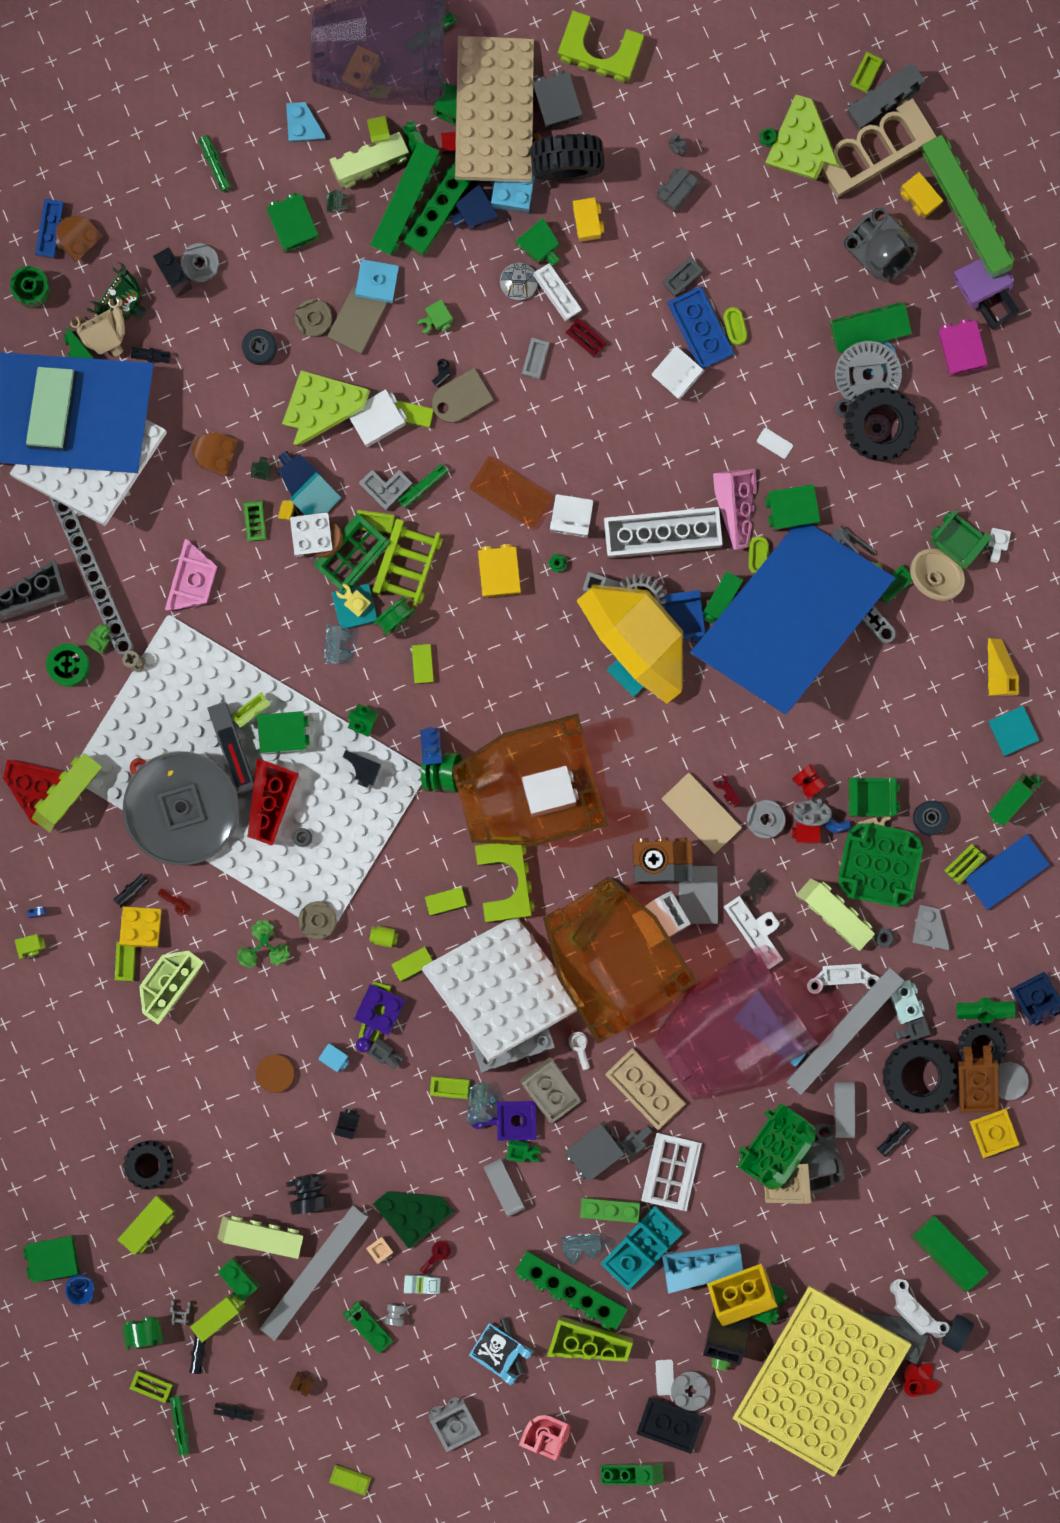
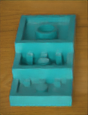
M655 1205L600 1264L629 1291L683 1234V1231Z

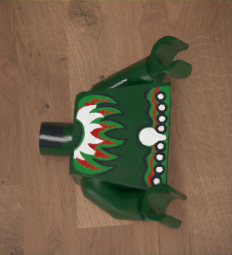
M118 262L121 265V269L117 271L113 267V271L121 276H116L99 303L90 301V303L94 304L95 308L94 310L87 308V311L97 315L109 309L113 311L114 309L109 306L108 301L113 299L116 305V297H120L123 303L119 309L122 310L123 318L128 320L134 314L141 319L147 311L146 308L139 304L142 300L140 295L141 288L136 278L126 270V266Z

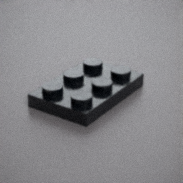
M649 1397L636 1434L691 1454L704 1416Z

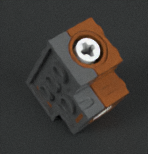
M668 837L657 838L655 842H649V838L637 839L633 843L634 884L693 881L692 842L687 841V838H675V842L668 841ZM651 857L657 860L655 865H652V862L649 861Z

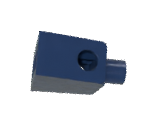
M480 185L456 203V209L459 213L450 217L455 228L465 223L469 230L498 220L496 212Z
M285 451L278 457L284 465L278 471L291 497L316 472L321 476L300 454L292 458L289 452Z

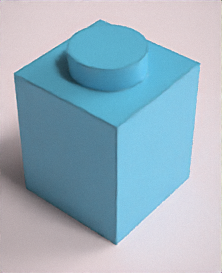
M328 1043L318 1060L338 1072L340 1069L343 1071L349 1063L347 1060L349 1056L331 1043Z

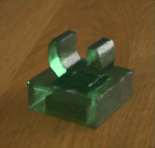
M341 190L327 193V212L335 213L347 209L348 206L343 205L342 200L348 199V196L342 195Z
M260 456L259 463L252 462V478L270 481L271 465L267 463L268 458Z

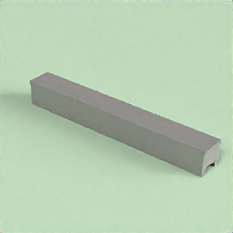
M889 967L787 1079V1083L801 1095L905 980Z
M354 1205L350 1208L260 1327V1330L271 1337L273 1341L284 1330L367 1220L368 1214L366 1215Z

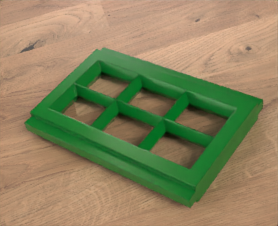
M359 513L342 530L343 541L341 547L347 540L355 545V547L346 558L338 552L340 549L335 551L334 555L342 561L332 573L325 567L334 555L327 558L319 557L313 564L343 593H346V588L342 586L343 583L347 584L351 589L391 543ZM362 525L368 532L357 543L351 536ZM372 534L378 542L367 552L361 545ZM359 549L365 557L354 567L348 560ZM346 564L352 572L341 582L335 575Z

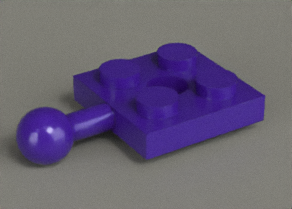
M371 984L369 985L354 1017V1020L368 1026L363 1037L356 1041V1049L359 1052L364 1053L370 1049V1038L375 1029L387 1035L390 1034L405 1002L404 999ZM377 1004H382L385 1007L383 1015L375 1014L374 1007Z
M497 1102V1117L484 1118L481 1114H475L471 1117L470 1124L475 1129H481L484 1125H497V1141L536 1140L535 1102ZM514 1115H519L522 1118L520 1126L512 1125L511 1118Z

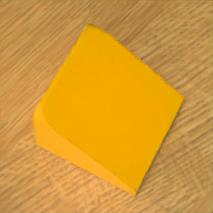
M282 501L278 519L290 522V517H293L296 508L292 501Z

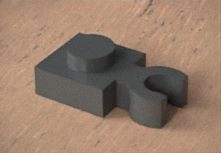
M678 133L669 139V148L674 154H679L682 157L687 153V143L680 138Z

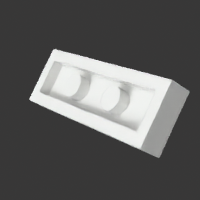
M550 263L534 272V278L564 321L582 310Z

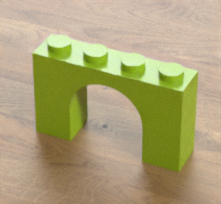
M572 11L558 50L560 61L566 64L575 63L583 70H595L601 76H612L618 82H629L644 41V35L626 29L617 53L607 59H598L591 56L583 44L591 17Z
M519 839L475 846L477 865L505 863L511 866L518 876V887L511 897L505 900L483 903L485 922L531 916V912L535 911L533 900L529 901L528 893H532L530 881L526 882L525 874H529L528 862L523 861V855H526L525 843H521Z
M233 1291L190 1326V1328L201 1342L205 1341L245 1307L243 1304L245 1300L242 1302Z

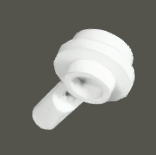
M574 1032L569 1037V1045L573 1050L577 1051L582 1070L589 1069L590 1066L585 1053L588 1043L587 1037L582 1032Z

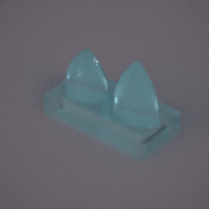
M327 624L324 663L338 664L339 662L347 661L353 656L348 649L340 646V643L347 641L351 634L339 625Z
M484 1082L470 1087L467 1123L472 1125L478 1122H488L492 1119L489 1111L486 1109V1105H493L496 1103V1100L488 1092V1084Z
M599 1233L561 1237L562 1252L573 1265L579 1259L580 1251H584L593 1260L597 1256L599 1249H601Z

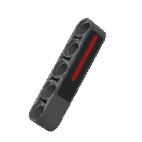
M226 701L207 707L237 795L253 791L254 780Z

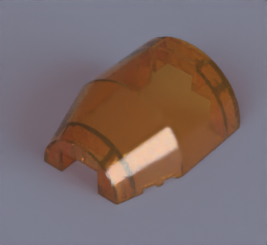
M578 713L503 733L452 767L472 843L536 846L608 826ZM567 766V770L572 771L574 782H571L572 788L577 789L579 800H576L577 806L532 818L522 777Z
M609 876L594 885L593 889L567 906L556 909L543 918L552 950V958L556 967L557 978L598 1044L619 1035L648 1018L698 983L658 917Z

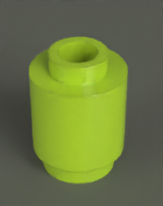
M382 926L372 927L369 942L389 948L397 944L398 934L395 933V929Z

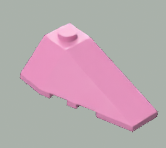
M743 469L713 473L715 495L733 549L749 547L752 529L750 514L754 512L755 506L752 505L753 494H756L757 491L756 470Z

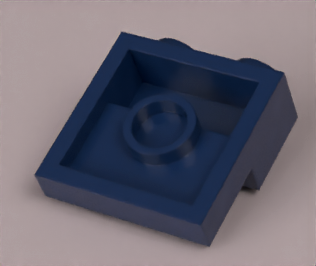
M1045 971L1011 988V993L1029 1026L1032 1024L1035 1026L1041 1025L1045 1021L1044 1018L1050 1015L1052 1017L1060 1015V997Z

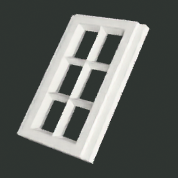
M656 1133L641 1201L687 1211L702 1143ZM665 1142L676 1144L673 1159L662 1157ZM679 1145L690 1147L686 1163L676 1161ZM661 1161L671 1163L668 1179L658 1177ZM675 1165L685 1167L682 1183L672 1180ZM656 1181L667 1183L663 1199L653 1196ZM670 1185L681 1187L678 1202L667 1200Z

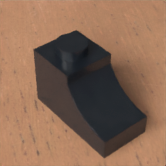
M345 750L343 758L353 765L356 772L354 779L358 781L357 784L368 788L369 785L373 787L382 765Z
M345 1109V1112H340L334 1135L349 1139L355 1138L360 1115H356L357 1111Z

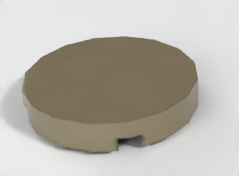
M309 299L299 304L294 320L296 327L302 334L308 337H318L329 330L332 324V314L330 308L323 301Z
M315 901L304 906L300 911L298 922L301 931L307 937L318 940L331 935L335 930L337 919L331 906L324 902Z

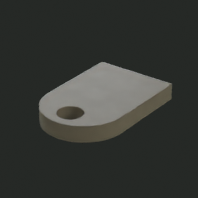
M473 368L440 387L433 396L432 407L435 415L440 420L446 423H456L492 403L494 400L477 371ZM440 404L448 405L449 409L446 413L438 411Z

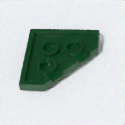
M387 1191L373 1203L375 1208L409 1249L454 1212L441 1196Z

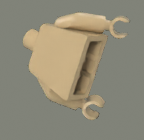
M116 297V305L113 299H109L108 304L114 309L113 311L109 309L86 322L82 316H77V321L71 320L70 325L73 328H77L76 332L83 346L95 350L98 354L110 351L114 357L123 352L120 344L125 334L122 310L119 309L123 303L120 297Z

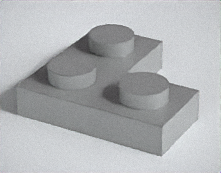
M371 470L359 482V485L386 511L413 483L400 470L386 483Z

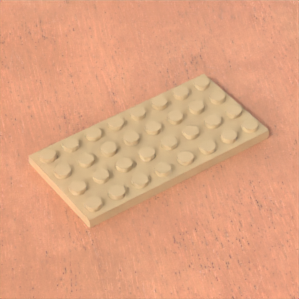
M458 36L455 180L532 181L530 148L532 145L534 39Z

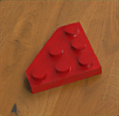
M7 759L3 779L31 824L39 825L32 819L37 810L35 805L41 798L45 800L49 794L46 792L53 784L58 785L61 781L59 777L63 772Z

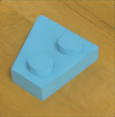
M305 102L286 103L289 142L325 140L324 133Z

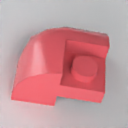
M537 1416L527 1424L519 1446L557 1461L564 1443L568 1440L570 1425L552 1416Z

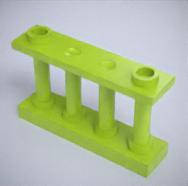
M396 519L389 540L391 543L385 551L372 592L381 595L382 591H389L413 599L412 605L417 607L418 603L421 604L425 593L422 590L436 549L440 550L443 539L440 538L441 535L436 532L435 538L408 530L404 526V521ZM400 537H408L432 545L429 556L400 547L401 545L398 544ZM394 555H401L426 563L423 573L420 574L395 566L392 563ZM395 573L420 581L417 591L413 592L389 584L386 581L387 574Z

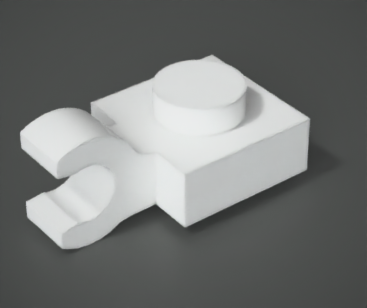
M997 528L991 529L990 536L992 538L987 546L993 548L991 562L998 563L1001 550L1007 551L1010 531Z

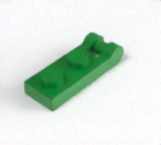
M358 1301L353 1303V1307L349 1311L346 1310L343 1313L344 1317L378 1354L393 1342V1339ZM359 1312L362 1317L357 1321L354 1316Z

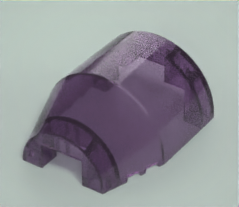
M335 0L314 8L311 27V69L313 82L332 89H340L350 95L354 94L363 97L367 101L445 102L443 44L444 20L446 19V13L449 11V0Z

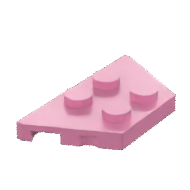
M185 539L165 607L166 611L207 604L217 566L187 539Z

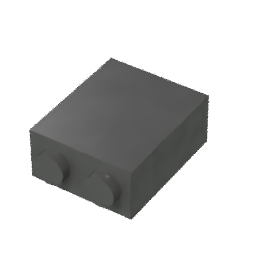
M559 71L553 74V77L546 78V76L537 78L536 82H533V90L546 130L582 119V112L569 72Z
M602 1121L572 1144L565 1152L569 1162L575 1164L579 1169L578 1173L589 1182L621 1158L628 1150L607 1123Z

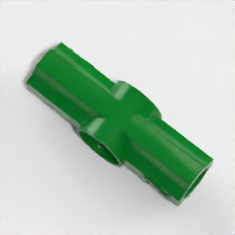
M985 997L979 999L978 1002L956 1003L957 1019H978L982 1023H990L995 1018H1015V1001L994 1002L991 998Z

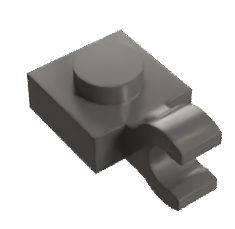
M924 1016L906 1022L907 1028L894 1032L896 1039L910 1036L911 1040L930 1035Z
M377 1038L367 1052L368 1055L380 1064L386 1062L394 1070L403 1060L400 1054L391 1053L393 1049L379 1038Z
M648 1126L638 1134L632 1131L621 1142L628 1150L627 1153L631 1158L646 1146L643 1140L652 1132Z

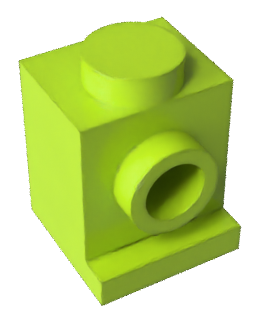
M40 934L15 940L19 959L26 958L25 954L28 957L39 954L38 950L46 948L44 938L40 937Z

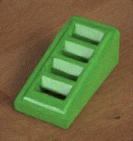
M244 501L247 541L266 539L263 501ZM259 507V510L248 511V508ZM260 514V518L249 519V515ZM261 522L260 526H250L249 524ZM262 530V533L250 534V531Z

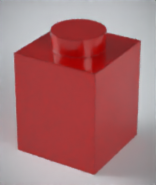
M796 823V827H792V839H795V843L819 844L820 825L810 826Z

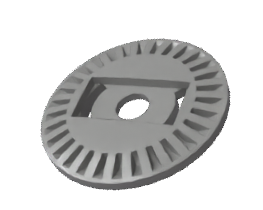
M862 341L847 348L838 359L835 369L837 387L843 397L851 402L855 400L856 396L869 389L890 388L898 390L902 378L901 364L896 354L888 346L876 341ZM882 364H885L887 368V378L885 382L882 380L884 377V371L881 366ZM851 367H854L853 378L856 382L854 385L850 381L849 372ZM867 368L874 371V376L870 380L865 379L862 375L863 371Z

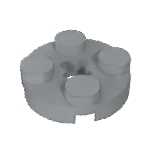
M196 243L187 247L180 263L185 275L191 281L205 282L217 274L219 258L211 247L203 243ZM198 258H201L202 261L205 260L203 267L195 266Z
M770 800L757 802L747 813L748 829L755 836L762 839L775 837L782 831L785 825L783 810L777 803ZM765 814H768L769 819H771V823L767 822V824L764 825L763 821L760 820L761 816L764 817Z
M686 1371L677 1376L673 1381L671 1395L677 1406L687 1411H695L704 1407L708 1401L710 1387L700 1373ZM690 1385L696 1390V1393H693L692 1396H688V1393H685V1389H688Z

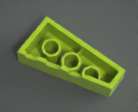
M85 753L81 757L77 755L70 763L72 768L69 771L64 770L59 777L61 781L58 785L53 784L46 792L49 794L45 800L41 798L35 805L37 810L32 819L49 833L102 768Z
M559 1315L547 1357L557 1356L627 1362L633 1338Z

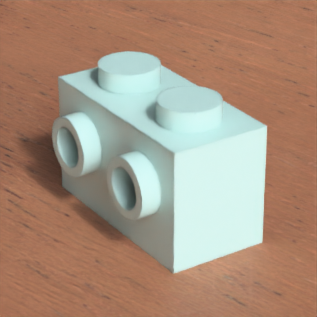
M910 980L904 981L890 996L900 1024L922 1017V1012L925 1011L921 1000L918 1001L915 994L918 993L914 982L911 983Z

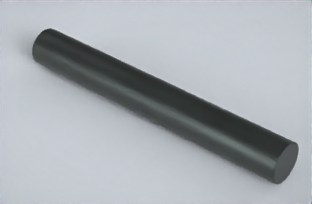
M507 1317L500 1319L504 1333L514 1339ZM518 1354L514 1360L517 1374L521 1375L525 1373Z

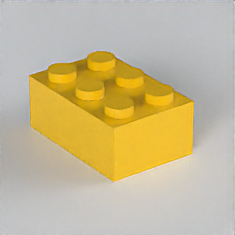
M762 1264L707 1283L716 1316L722 1326L778 1307L768 1274Z

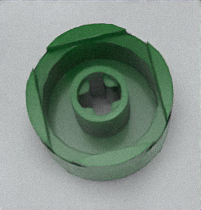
M23 266L17 269L10 281L12 295L18 303L27 308L41 306L51 294L48 278L36 267ZM31 284L33 289L30 290L27 286Z
M152 1316L143 1318L141 1323L135 1320L124 1322L122 1333L126 1351L131 1350V1346L132 1349H141L158 1345L157 1341L161 1344L164 1343L160 1320Z

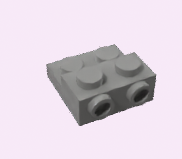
M454 1397L448 1401V1405L442 1408L441 1406H436L428 1414L430 1423L446 1452L481 1435L463 1397L460 1399Z

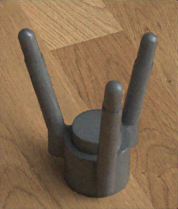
M842 525L830 535L838 543L840 542L843 545L847 543L857 554L859 550L850 541V537L874 555L877 553L869 545L852 534L848 528L844 529Z

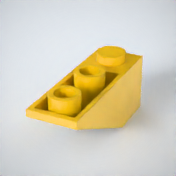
M988 638L989 696L1019 695V676L1003 640Z

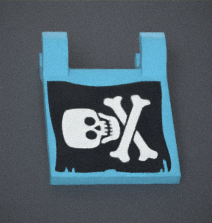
M489 1323L469 1356L500 1376L506 1383L512 1385L518 1378L508 1372L518 1354L528 1359L534 1351Z

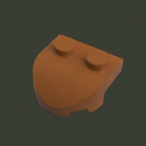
M80 216L63 219L55 229V242L58 248H62L74 262L83 257L103 237L89 220Z
M206 433L195 441L192 455L200 468L226 476L238 440L220 433Z

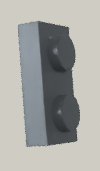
M689 257L662 284L676 297L703 270Z

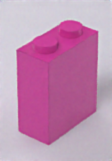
M965 319L955 326L952 323L945 324L937 332L948 376L987 366L988 363L976 320Z

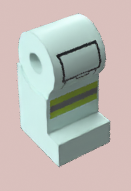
M406 1274L404 1293L440 1294L441 1278Z

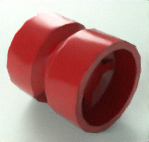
M811 763L791 778L797 787H802L801 792L807 799H810L827 785L821 776L816 775L817 770ZM809 776L812 781L807 784L804 779Z

